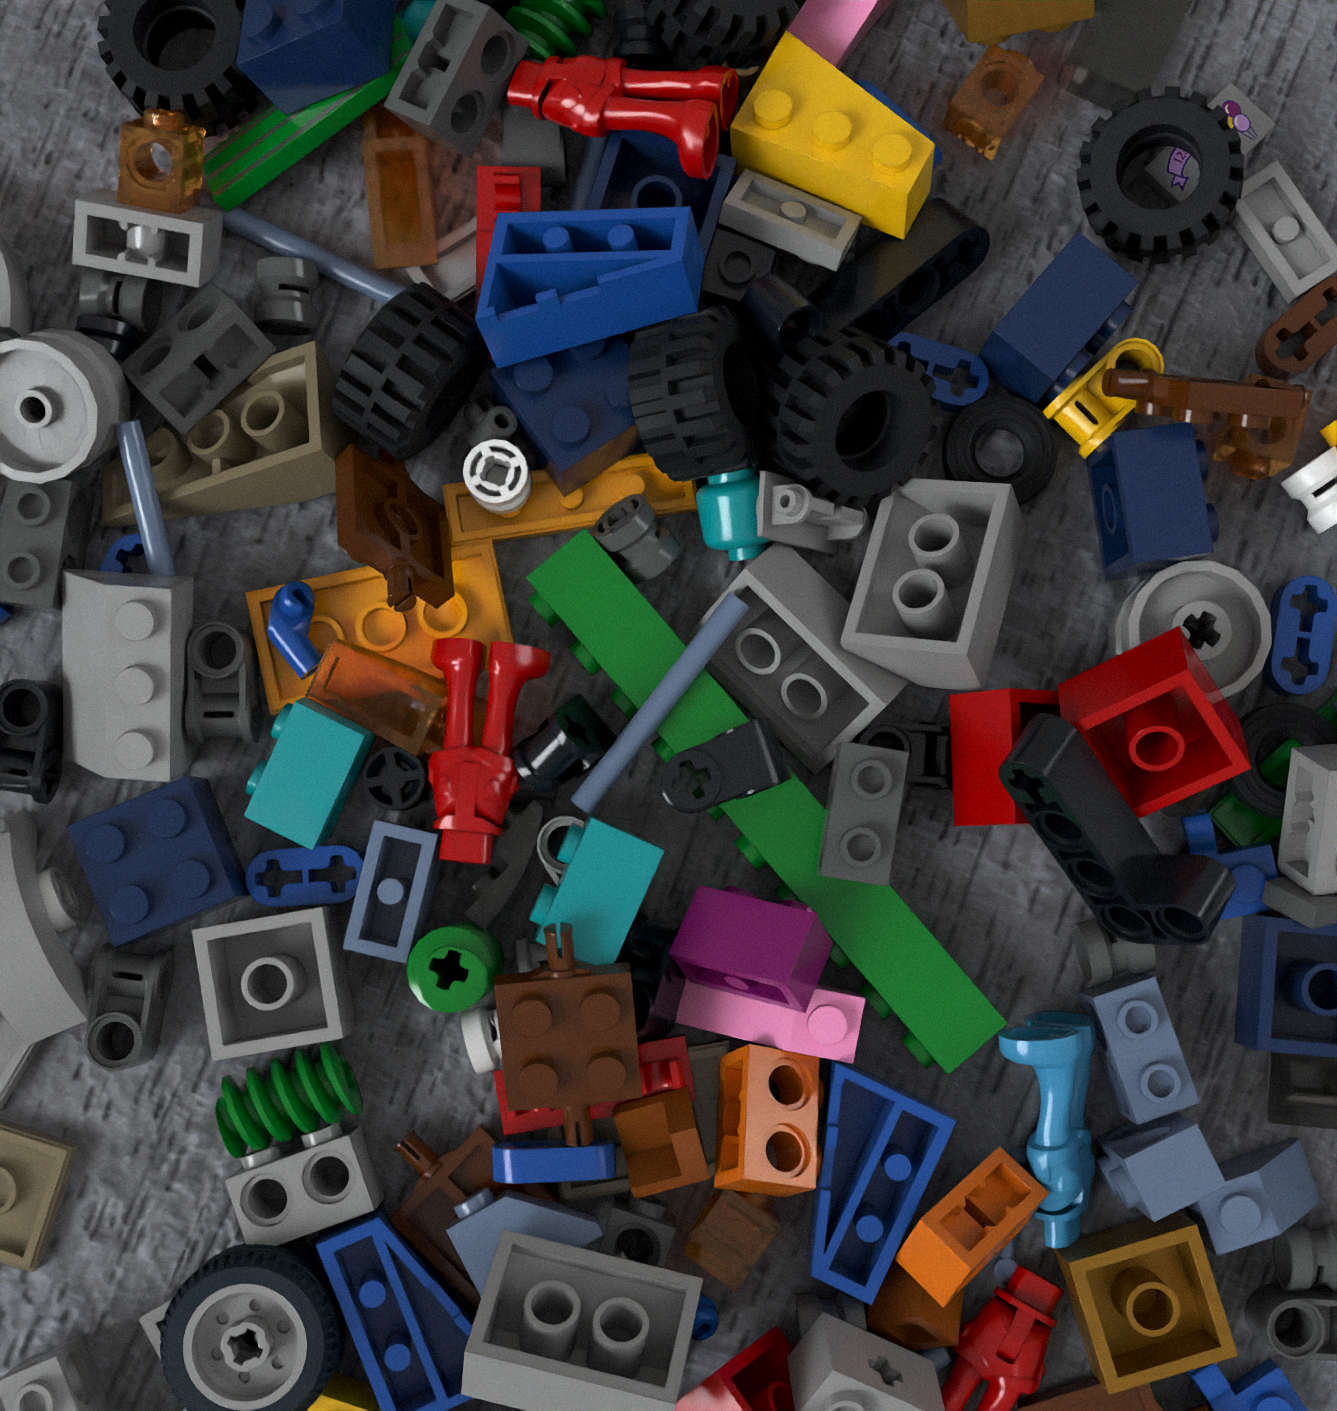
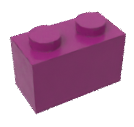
M699 885L669 951V955L691 983L806 1013L834 943L820 921L817 912L806 904L795 900H783L781 904L760 900L751 892L735 886H726L722 891Z

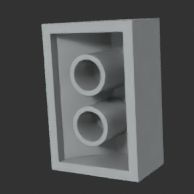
M911 478L903 487L896 483L891 487L892 495L882 499L880 502L840 644L844 650L922 687L969 692L984 691L1026 529L1012 484Z
M776 541L743 569L682 642L686 647L689 645L728 592H731L750 607L705 665V668L757 719L768 717L775 737L816 776L834 758L836 744L842 741L850 742L895 698L908 684L909 680L842 648L840 640L851 604L789 544Z
M79 569L62 570L63 758L105 778L161 782L172 781L192 763V743L187 736L185 725V703L188 693L187 646L189 638L193 634V577Z
M503 1229L465 1348L461 1395L524 1411H675L703 1278Z

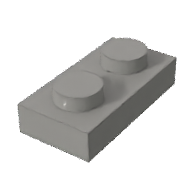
M1278 160L1243 182L1241 199H1238L1236 213L1231 222L1288 304L1313 289L1323 280L1337 273V245Z
M745 168L723 202L718 223L740 231L750 239L761 240L795 254L808 263L821 265L837 271L857 235L862 216Z

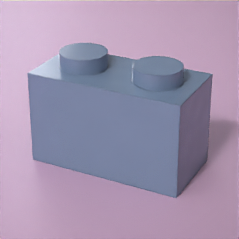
M374 820L342 949L408 964L410 953L418 940L424 936L442 860H439L442 833L387 820Z

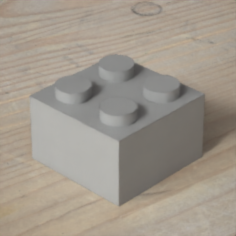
M337 904L192 930L212 1061L342 1039L357 1031L345 952L342 949L343 940Z

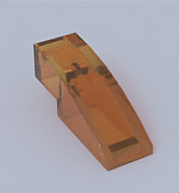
M387 95L362 114L365 140L362 141L375 270L439 265L433 141L428 140L425 135L419 134L386 109L383 105L388 97Z
M338 638L330 639L305 694L306 697L416 756L424 752L431 755L432 752L442 750L447 714L446 681L361 646ZM478 696L475 698L473 745L476 746L481 745L488 703L487 700ZM514 715L513 735L521 720L516 715Z

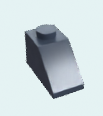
M1294 1137L1217 1163L1228 1187L1185 1207L1188 1218L1197 1224L1203 1245L1216 1256H1220L1281 1235L1319 1204L1321 1199L1300 1139Z
M489 1187L474 1193L456 1204L453 1208L458 1217L451 1220L446 1228V1232L480 1297H482L503 1229L582 1248L603 1236L602 1225L595 1214L510 1189H506L493 1197Z

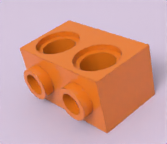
M748 1044L721 1056L714 1188L778 1197H788L816 1189V1178L822 1165V1151L817 1143L818 1112L824 1098V1086L819 1077L820 1057ZM769 1077L778 1086L780 1093L779 1102L770 1092ZM767 1142L774 1148L776 1152V1169L770 1164L767 1158Z
M999 1146L919 1220L894 1259L944 1307L1021 1232L1049 1195V1192Z

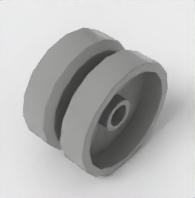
M49 328L0 342L1 474L12 480L41 484L66 477L82 467L99 461L118 445L114 424L130 421V391L121 367L103 345L78 331Z
M1211 560L1182 561L1136 584L1117 604L1108 629L1110 658L1116 657L1177 626L1181 628L1187 639H1189L1191 633L1193 639L1191 646L1224 698L1244 690L1261 672L1272 644L1271 615L1259 590L1238 570Z

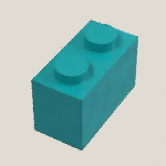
M316 693L296 700L294 704L288 702L278 714L271 730V737L277 739V742L269 760L262 759L248 780L245 793L251 795L252 798L244 817L313 851L331 838L382 726Z
M588 815L583 827L572 823L556 858L566 863L556 888L546 883L544 884L529 917L530 921L539 924L535 933L536 941L546 945L543 928L549 924L556 923L558 948H562L560 922L570 923L573 926L572 936L575 959L593 965L614 964L665 850L654 843L591 815Z

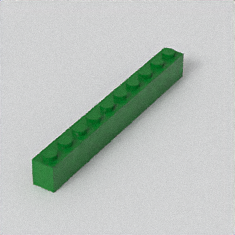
M584 528L526 576L528 582L536 591L527 600L551 628L560 621L577 639L568 647L569 650L591 676L601 669L617 686V689L609 697L631 721L686 649V646L587 529ZM703 668L655 732L659 737L650 745L667 764L670 758L679 752L713 740L712 738L750 721L708 671ZM788 765L787 767L792 779L740 800L735 798L707 809L706 812L715 822L726 815L741 832V835L733 843L757 871L768 864L780 878L783 884L775 890V893L782 901L795 900L806 904L817 912L820 921L834 943L829 957L841 970L850 962L867 981L858 991L883 1020L892 1012L909 1030L900 1040L925 1069L936 1062L949 1075L1008 1024L890 885L887 887L816 874L826 810ZM685 766L700 784L691 793L696 799L701 798L700 789L708 781V777L705 773L694 774L689 766Z

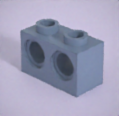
M1129 973L1112 979L1111 982L1077 991L1084 1014L1091 1016L1095 1022V1045L1121 1115L1139 1125L1200 1104L1155 976L1145 973L1140 975Z
M1177 1112L1139 1125L1130 1120L1095 1137L1103 1154V1157L1095 1160V1165L1113 1197L1119 1195L1127 1209L1136 1207L1153 1222L1228 1187L1197 1123Z

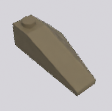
M316 340L269 356L246 377L244 382L235 387L184 435L176 428L172 431L160 428L145 438L164 520L304 502L336 492L335 457L351 443L359 447L358 431L333 413L334 406L332 402L337 380L322 346ZM121 455L102 468V523L110 528L137 524Z

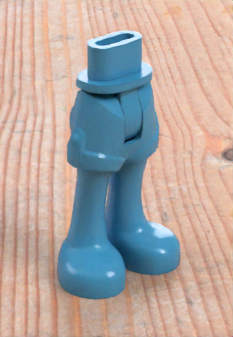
M1041 1011L1027 1015L1025 1017V1026L1011 1027L998 1032L999 1049L1005 1058L1014 1063L1031 1066L1038 1077L1041 1099L1040 1116L1037 1130L1032 1133L1027 1142L1026 1156L1029 1160V1174L1049 1192V1195L1033 1215L1044 1223L1045 1245L1051 1248H1065L1082 1235L1080 1215L1088 1209L1091 1197V1179L1095 1173V1159L1091 1152V1128L1085 1126L1084 1115L1090 1081L1092 1052L1096 1044V1030L1093 1018L1086 1014L1073 1011Z

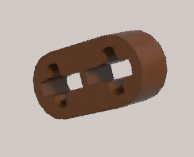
M1337 276L1329 277L1316 285L1259 337L1255 347V358L1260 369L1269 377L1279 380L1293 379L1307 370L1337 344V315L1323 326L1314 318L1326 307L1327 301L1334 300L1337 297ZM1300 330L1307 340L1295 350V357L1289 356L1285 360L1280 359L1275 352L1281 345L1280 340L1284 342Z

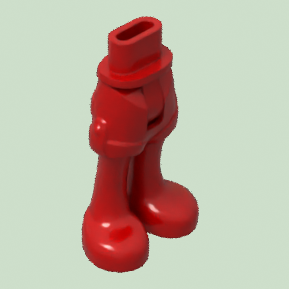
M585 54L577 57L563 58L561 62L559 56L551 55L544 63L521 60L509 84L507 98L510 105L532 109L536 120L543 121L547 119L589 137L604 138L611 131L621 130L647 131L665 136L676 143L683 171L690 177L707 180L714 170L717 159L719 130L728 131L735 117L739 82L735 69L719 65L705 66L691 71L638 70L627 68L626 60L618 57H608L605 59Z
M441 638L432 642L431 662L434 667L443 672L447 685V714L442 750L432 752L429 759L428 781L431 783L434 791L437 820L433 821V829L442 831L439 860L490 865L493 837H501L503 834V829L497 826L502 825L511 797L520 789L521 775L513 764L514 759L511 758L517 700L525 682L541 679L548 673L551 661V654L536 647L511 642H491L489 652V693L481 745L476 746L473 745L474 707L479 675L485 669L487 647L480 641L467 638Z
M1017 1264L1005 1289L998 1285L995 1286L993 1292L997 1297L993 1296L973 1319L961 1325L958 1345L952 1346V1349L959 1355L940 1390L945 1411H962L982 1379L988 1381V1385L976 1411H1011L1022 1393L1032 1395L1038 1389L1042 1377L1046 1373L1044 1358L1051 1335V1328L1047 1325L1056 1328L1058 1321L1051 1315L1064 1292L1062 1288L1020 1264Z

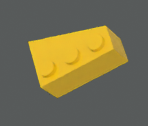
M786 30L730 126L731 157L737 158L736 176H741L745 168L858 214L862 216L861 224L904 240L930 192L935 143Z

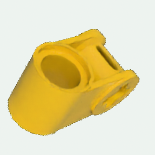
M1130 338L1115 345L1084 376L1081 374L1042 412L1048 420L1054 419L1080 445L1078 453L1084 459L1126 420L1125 416L1136 406V400L1107 397L1102 391V378L1105 371L1109 368H1115L1117 361L1128 360L1138 365L1140 370L1146 368L1154 369L1158 374H1163L1164 362L1162 354L1148 340Z

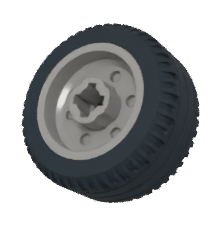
M246 1243L236 1245L221 1251L206 1261L185 1280L172 1298L165 1313L160 1335L161 1364H164L163 1372L168 1385H171L173 1388L172 1393L177 1397L180 1404L186 1405L187 1411H307L321 1395L337 1369L345 1344L346 1321L327 1273L312 1258L303 1255L302 1252L294 1248L282 1246V1244L277 1246L265 1244L246 1245ZM251 1330L257 1332L255 1335L257 1342L252 1340L253 1333Z

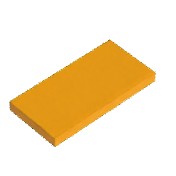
M492 539L451 547L455 595L437 609L416 596V605L411 610L405 612L394 611V606L390 608L387 604L388 590L384 575L370 566L301 580L308 584L315 594L314 612L308 637L327 660L321 669L304 680L298 677L267 635V624L273 598L276 592L285 584L246 592L270 715L278 716L288 702L294 704L296 700L312 693H316L334 703H340L445 680L443 672L434 667L430 659L432 642L436 639L467 638L484 643L487 647L484 671L489 670L491 642L515 643Z

